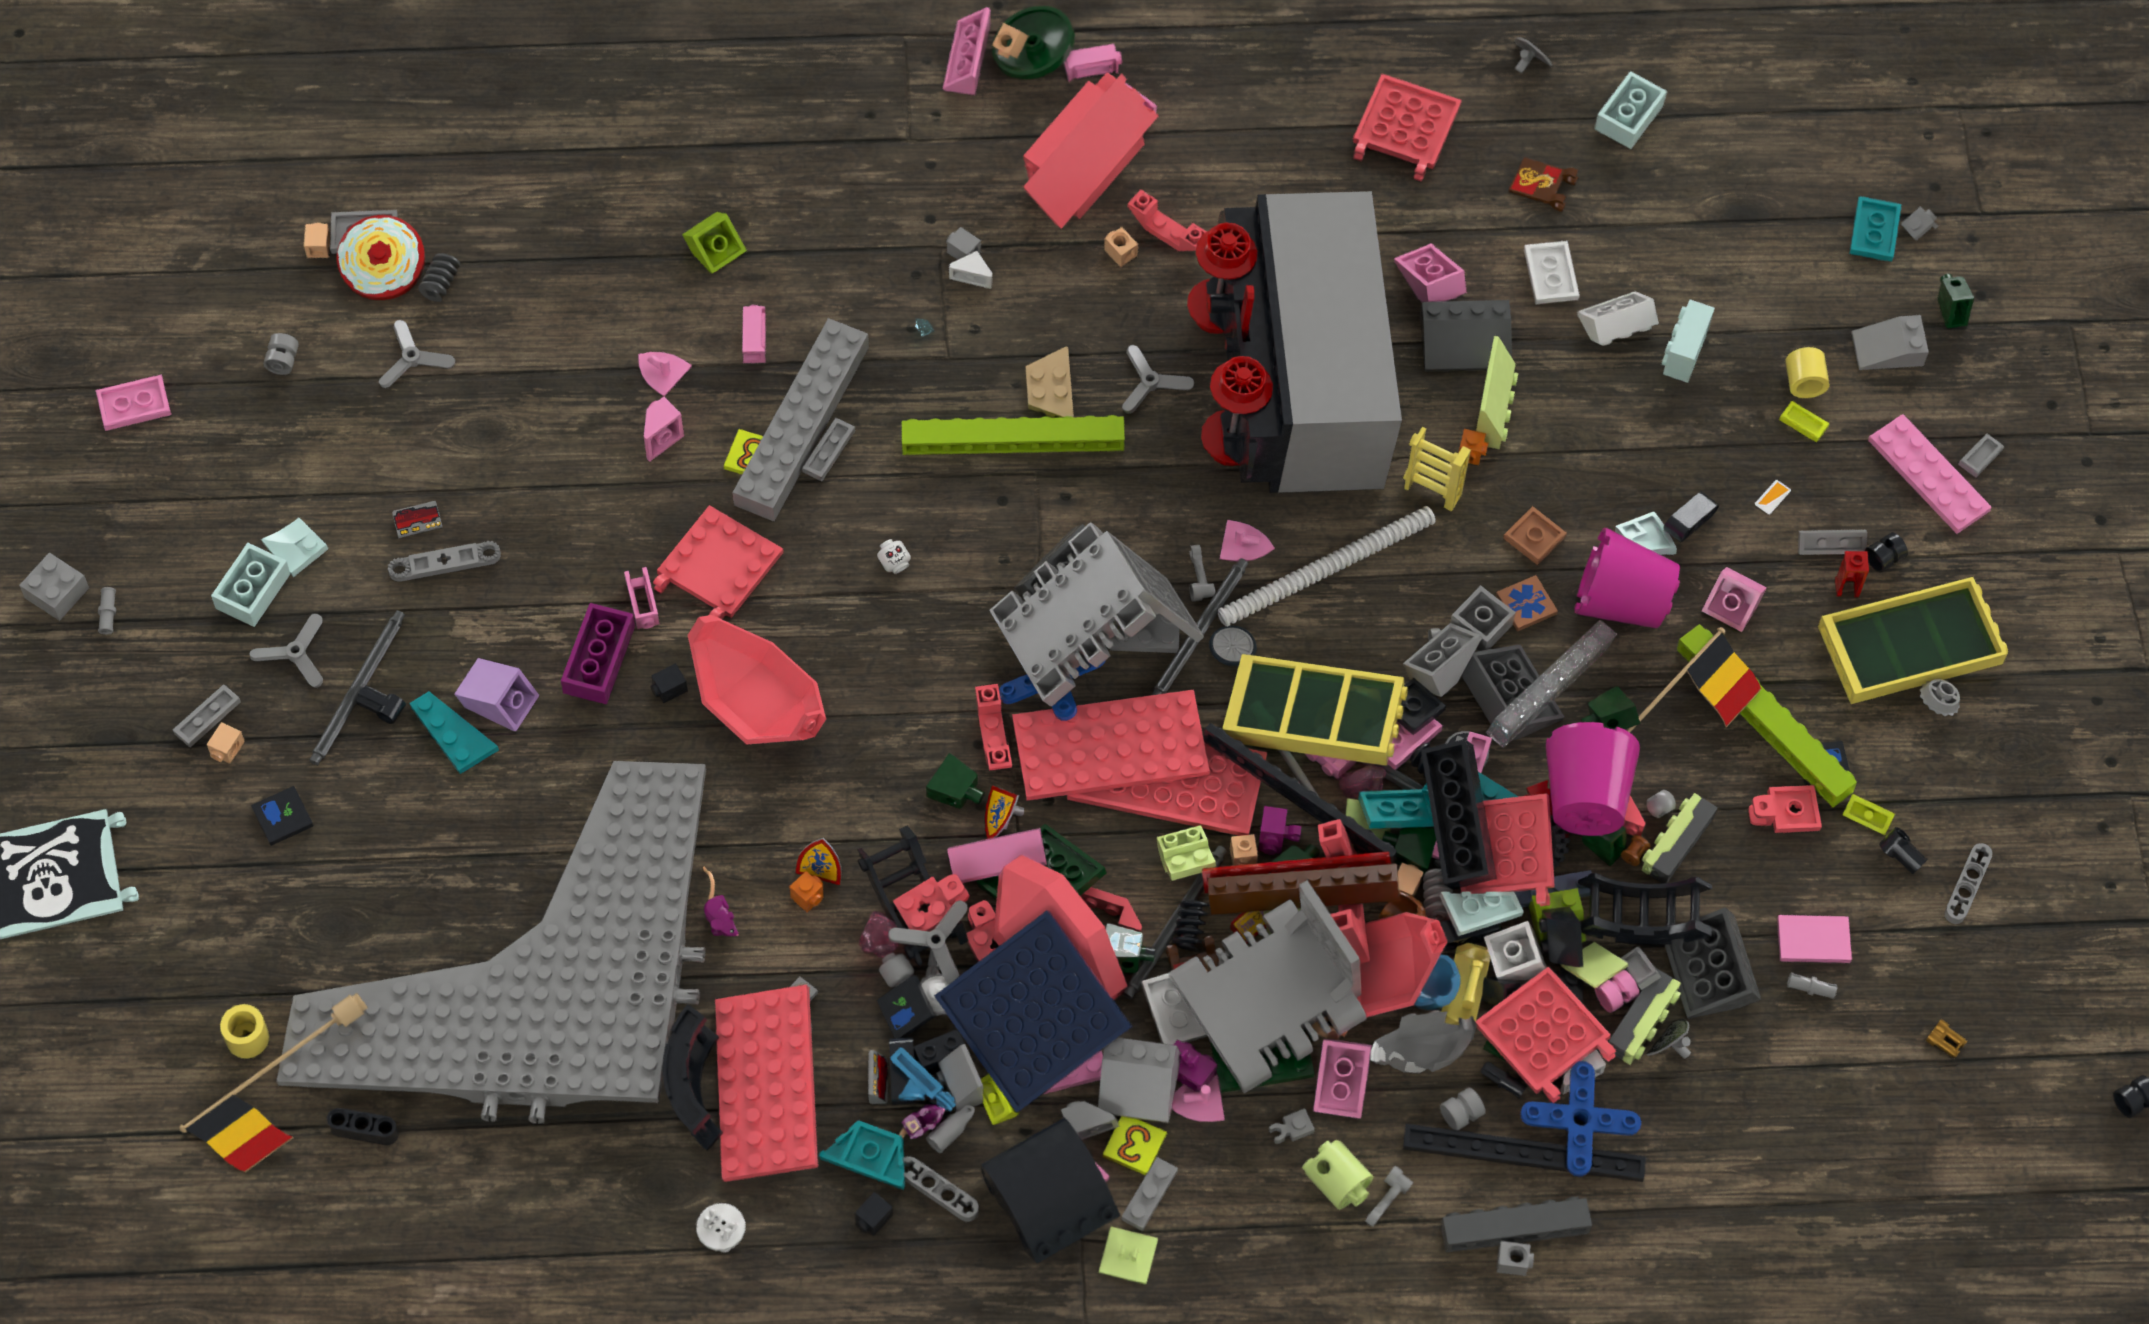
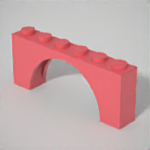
M1340 819L1318 825L1319 841L1326 857L1357 854ZM1363 903L1338 905L1339 912L1330 915L1360 958V964L1369 962Z

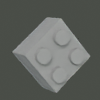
M48 553L19 585L25 599L59 621L89 589L86 578L82 573L51 553Z
M1480 585L1452 614L1450 623L1479 634L1482 639L1476 649L1484 651L1489 650L1513 625L1516 612Z

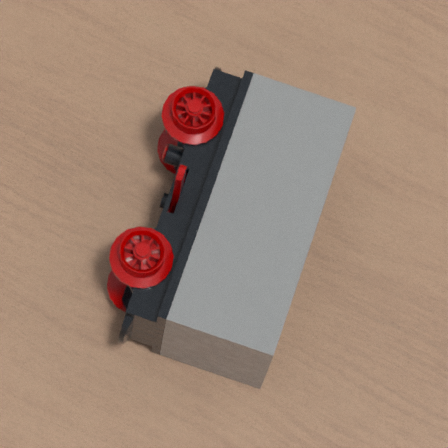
M1372 191L1257 195L1255 207L1224 208V211L1219 213L1218 224L1204 233L1196 246L1195 255L1199 265L1206 273L1213 277L1195 285L1189 293L1187 301L1190 316L1202 330L1213 334L1224 333L1227 362L1217 367L1211 376L1210 390L1213 399L1226 410L1217 411L1208 417L1202 426L1201 440L1204 448L1216 462L1222 465H1239L1241 483L1268 482L1269 493L1384 489L1402 417Z

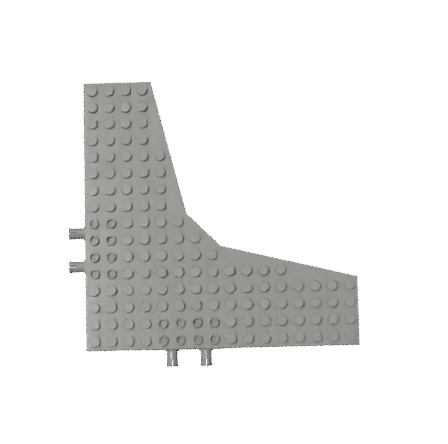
M613 761L542 922L491 960L294 995L282 1055L332 1020L331 1014L334 1012L332 1007L350 994L353 996L358 993L368 1009L364 1011L361 1017L347 1027L343 1024L338 1026L337 1023H334L281 1061L277 1076L278 1085L429 1092L451 1095L471 1100V1103H484L481 1119L489 1121V1116H491V1121L496 1120L498 1104L531 1105L529 1121L537 1123L538 1118L539 1124L544 1122L546 1106L566 1107L570 1103L593 1100L659 1103L663 1077L664 1049L666 1043L668 1044L671 1027L674 1024L677 1003L695 1005L699 1003V1000H697L700 995L699 989H679L683 961H705V958H703L705 957V947H685L687 903L706 775L705 764Z

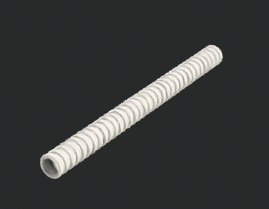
M1424 506L1422 509H1418L1416 512L1400 518L1399 522L1394 521L1393 525L1388 524L1387 528L1382 527L1381 531L1376 530L1375 534L1370 533L1369 537L1364 536L1363 540L1358 539L1357 543L1352 542L1351 546L1346 545L1345 548L1342 547L1339 551L1336 550L1333 554H1328L1327 557H1321V560H1315V563H1309V566H1303V569H1297V572H1291V575H1285V578H1279V581H1273V584L1269 583L1266 587L1263 586L1260 590L1257 589L1254 593L1251 592L1248 596L1245 595L1242 599H1237L1236 603L1234 601L1231 602L1230 606L1225 605L1224 609L1219 608V619L1223 625L1228 627L1231 623L1234 624L1237 620L1240 621L1243 617L1246 618L1249 614H1254L1255 610L1260 611L1261 607L1266 608L1267 604L1272 605L1273 601L1278 602L1279 598L1284 599L1285 595L1290 596L1291 592L1296 593L1297 589L1302 590L1303 586L1309 587V583L1315 584V581H1321L1322 578H1327L1328 575H1333L1334 572H1339L1340 569H1345L1346 566H1351L1352 563H1357L1358 560H1363L1364 557H1369L1370 554H1375L1376 551L1379 552L1382 548L1385 549L1388 545H1393V542L1397 543L1399 539L1403 540L1405 536L1409 537L1411 533L1415 534L1417 530L1421 531L1423 527L1427 528L1429 524H1435L1434 513L1429 507Z

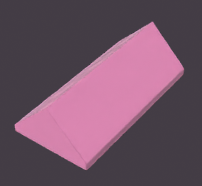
M988 7L958 20L943 85L945 91L975 95L990 30V9Z
M1040 828L949 847L947 849L952 873L956 874L962 883L998 876L1004 866L1020 855L1042 865H1047Z

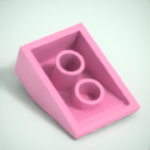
M1433 244L1394 258L1395 264L1421 302L1448 301L1467 293L1464 270Z
M1324 1038L1314 1112L1361 1119L1372 1045Z

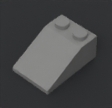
M1921 315L1899 316L1853 330L1851 333L1859 370L1924 366L1929 353Z
M1450 623L1406 660L1403 666L1410 680L1415 678L1431 693L1442 697L1457 684L1482 638L1477 633Z

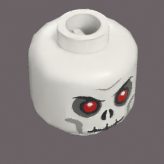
M889 539L880 545L881 550L878 552L877 557L887 572L897 574L909 566L908 562L911 556L901 541L893 542L892 539Z

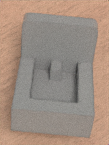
M1921 206L1901 223L1916 241L1930 228L1934 227L1936 229L1938 227L1934 222L1937 217L1929 209L1925 212Z

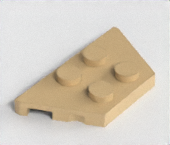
M1064 347L1026 366L1028 409L1043 412L1053 418L1055 416L1060 418L1065 416L1074 417L1068 347Z

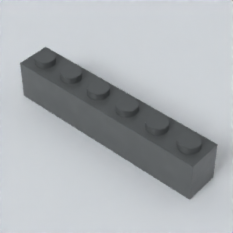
M1569 1197L1565 1201L1560 1202L1546 1200L1537 1205L1523 1203L1515 1208L1499 1206L1492 1211L1476 1209L1469 1214L1461 1215L1458 1212H1453L1443 1217L1441 1222L1446 1253L1500 1246L1501 1241L1523 1243L1589 1234L1592 1227L1587 1199H1579V1197Z

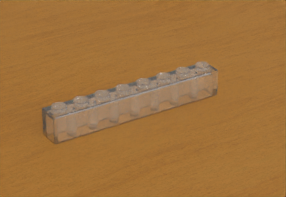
M1599 620L1494 719L1486 733L1504 748L1609 648L1617 633L1603 621Z

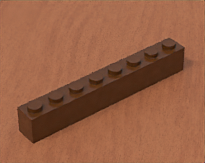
M1397 864L1208 878L1211 915L1268 911L1275 909L1288 900H1291L1296 908H1301L1299 885L1305 881L1309 882L1324 906L1400 901Z

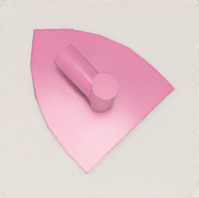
M663 352L638 354L639 368L643 378L649 386L663 396L692 367L683 359Z
M1227 520L1220 554L1221 560L1238 562L1242 558L1246 561H1251L1263 557L1275 549L1270 540L1256 528L1241 522Z
M1217 1075L1214 1076L1209 1085H1203L1199 1092H1195L1186 1085H1182L1174 1092L1171 1109L1188 1119L1200 1122L1225 1120Z

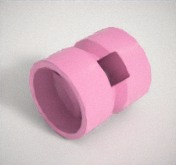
M1625 970L1613 976L1611 981L1607 980L1595 988L1598 1001L1609 1013L1622 1007L1623 1002L1629 1003L1636 999L1640 994L1635 980Z

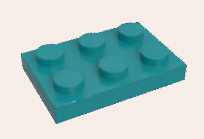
M1859 196L1849 254L1892 262L1902 204Z
M1422 789L1359 792L1358 800L1369 829L1434 826L1429 794L1423 793Z

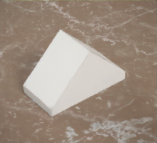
M978 251L950 263L949 279L991 289L992 272Z

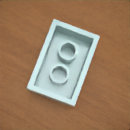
M1630 71L1599 112L1595 130L1632 149L1663 107L1667 91Z
M1689 300L1687 307H1682L1678 323L1675 324L1672 338L1668 342L1662 365L1665 366L1664 375L1688 383L1709 330L1714 307L1693 300Z
M247 543L211 595L215 608L255 627L290 575L287 561Z

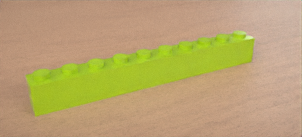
M1115 415L1107 417L1065 416L1063 418H1051L1048 416L1041 418L1020 417L1018 419H1007L1004 417L964 420L961 418H954L952 420L909 419L902 421V455L1124 451V417Z
M1699 624L1679 639L1677 651L1690 662L1713 635ZM1761 686V691L1740 714L1805 780L1814 785L1815 790L1834 808L1854 792L1857 783L1855 777L1839 764L1835 756L1830 755L1823 748L1819 740L1814 739L1807 732L1803 724L1798 723L1792 717L1787 708L1782 707L1776 701L1771 692H1767Z

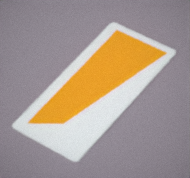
M1775 480L1756 501L1755 505L1770 515L1789 494L1791 489Z

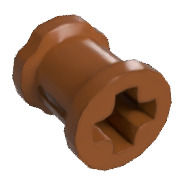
M1634 835L1628 848L1621 852V857L1628 864L1638 866L1640 858L1651 846L1643 837Z

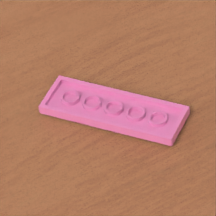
M1904 414L1869 437L1868 441L1956 534L1990 512L1992 507Z

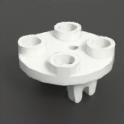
M714 1204L707 1207L700 1214L697 1221V1235L700 1241L707 1248L715 1251L728 1252L742 1240L745 1233V1221L742 1213L736 1207L729 1204Z

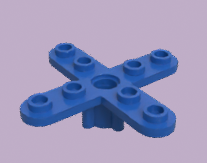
M1089 663L1090 667L1087 670L1082 668L1081 665L1076 669L1079 675H1083L1097 668ZM1027 674L1009 681L999 688L1001 702L1005 704H1012L1038 693ZM1071 691L1052 706L1055 716L1062 721L1072 719L1077 713V706Z
M1579 1061L1571 1068L1569 1105L1532 1101L1526 1103L1520 1113L1523 1122L1529 1126L1566 1129L1568 1133L1567 1169L1572 1175L1577 1177L1586 1175L1591 1169L1593 1132L1629 1136L1636 1134L1641 1127V1119L1635 1112L1594 1107L1595 1071L1593 1066L1585 1061ZM1579 1119L1583 1121L1585 1125H1577L1574 1122V1120Z

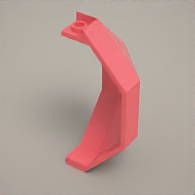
M713 615L698 617L688 634V640L702 704L745 744L797 741L815 737L826 720L817 682L773 642Z
M1020 855L1004 866L998 878L993 938L999 946L1045 911L1049 910L1111 998L1115 1000L1122 995L1127 987V983L1105 926L1062 874L1023 855Z
M1405 912L1365 923L1370 961L1360 964L1362 995L1357 997L1363 1007L1366 1017L1413 1006L1448 942L1439 920Z

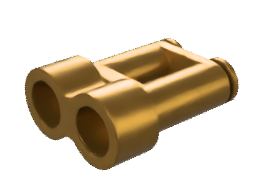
M1941 1019L1925 1041L1932 1046L1936 1045L1955 1059L1960 1052L1958 1049L1960 1046L1963 1048L1967 1040L1965 1041V1038L1949 1028V1024ZM1946 1036L1955 1042L1957 1047L1955 1048L1945 1041L1944 1037Z

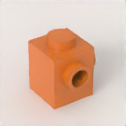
M1464 429L1459 452L1463 446L1471 450L1468 463L1479 465L1481 455L1486 456L1488 443L1484 442L1486 433Z
M807 871L789 886L791 899L805 912H809L824 898L822 881L816 875L811 876Z

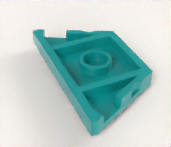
M858 1120L849 1128L848 1132L841 1134L835 1139L836 1143L826 1151L822 1150L818 1155L821 1160L902 1190L905 1188L903 1138L897 1134Z

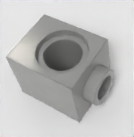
M1501 1241L1498 1249L1496 1272L1526 1276L1528 1268L1533 1267L1534 1254L1530 1253V1245ZM1510 1256H1519L1522 1261L1519 1263L1513 1262Z

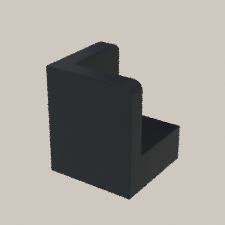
M1497 977L1484 978L1482 1001L1498 1005L1518 990L1521 982L1498 980Z

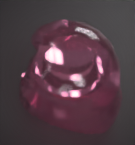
M1371 764L1362 769L1344 773L1339 777V787L1347 798L1358 800L1359 792L1382 791V779L1386 775V770L1384 767H1376L1375 764Z
M877 911L872 912L859 940V946H861L864 953L873 952L876 956L883 958L893 953L898 948L899 943L890 941L888 935L892 928H898L896 924L886 915Z

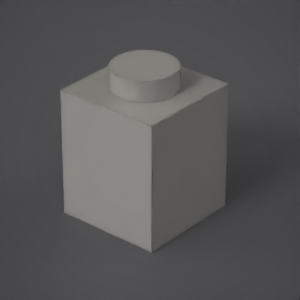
M961 227L955 233L952 232L947 238V253L957 260L976 251L979 254L981 253V240Z

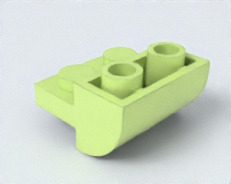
M1201 825L1157 837L1158 850L1164 870L1168 872L1172 881L1202 873L1204 868L1216 867V861L1209 849L1208 839Z

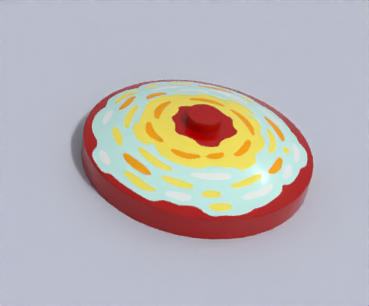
M374 215L361 219L345 232L337 249V265L344 282L352 291L372 300H389L405 294L418 282L425 266V250L420 236L410 224L394 216Z

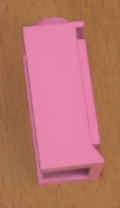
M1114 44L1071 51L1066 62H1064L1068 81H1071L1073 78L1111 73L1113 71L1118 73V65L1122 64L1120 52H1116Z
M751 305L743 307L742 352L744 354V363H766L765 306Z
M647 567L642 568L643 577L630 579L629 571L624 572L637 629H649L658 625V612ZM645 588L651 612L639 613L634 590Z

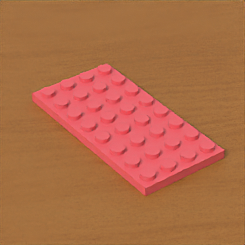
M1194 690L1078 705L1076 715L1067 721L1059 720L1055 716L1053 709L1012 714L1027 801L1208 776L1210 774Z
M1204 742L1210 770L1208 776L1067 795V800L1194 827L1201 825L1204 829L1244 836L1250 833L1261 781ZM1249 749L1260 754L1266 761L1267 752Z
M806 984L715 999L716 1035L719 1036L717 1040L720 1130L723 1132L720 1136L723 1181L728 1182L818 1168L809 987Z

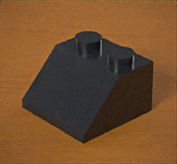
M1570 906L1542 910V918L1539 919V928L1544 937V940L1540 941L1542 954H1545L1552 963L1583 967L1581 923Z

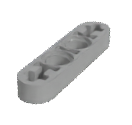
M1979 843L1974 845L1945 909V918L1950 923L1959 924L1963 922L1970 909L1993 854L1991 848L1986 844ZM1983 852L1984 855L1980 864L1975 863L1978 853ZM1973 869L1978 872L1979 877L1972 879L1968 877L1966 871ZM1965 888L1969 890L1971 896L1963 898L1959 895L1958 890ZM1957 903L1962 904L1959 914L1957 916L1953 915Z
M904 1158V1166L909 1167L913 1165V1171L915 1172L908 1171L905 1173L904 1167V1176L907 1183L963 1221L970 1222L978 1216L979 1205L974 1198L916 1158ZM925 1177H932L936 1183L933 1187L926 1188L921 1182ZM946 1190L953 1191L955 1197L951 1201H945L942 1199L941 1194ZM960 1197L962 1198L961 1204L968 1207L972 1205V1213L970 1211L966 1214L963 1213V1207L957 1204Z

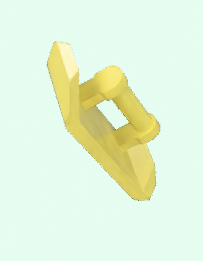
M1472 943L1457 946L1454 961L1459 970L1461 984L1455 999L1449 1005L1442 1007L1441 1012L1447 1011L1445 1023L1459 1025V1018L1469 1019L1471 1016L1476 1021L1482 997L1483 981L1487 976L1491 959L1487 947Z

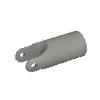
M966 1105L960 1111L949 1115L926 1137L929 1145L938 1153L945 1150L963 1133L966 1124L972 1119L975 1111L974 1107Z

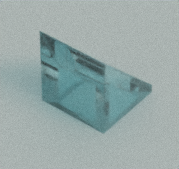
M916 318V327L922 336L934 331L928 320Z

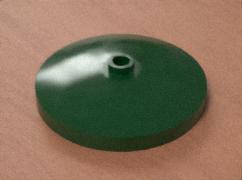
M1049 6L1029 7L1013 14L1004 22L1028 35L1018 58L1010 55L1007 59L997 53L999 49L992 46V53L998 67L1006 75L1023 80L1039 78L1057 69L1068 58L1075 42L1074 29L1068 17L1056 8ZM1001 25L1000 28L997 30V32H996V34H995V36H994V39H993V43H994V41H995V39H996V37H997V35H998V33H999V31H1000L1002 25ZM1012 38L1008 40L1007 47L1011 45Z

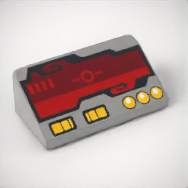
M436 501L392 511L398 538L442 528Z
M870 1050L869 1102L870 1104H886L888 1102V1060L876 1051Z

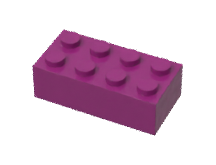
M589 603L561 678L563 694L607 705L635 629L632 613Z

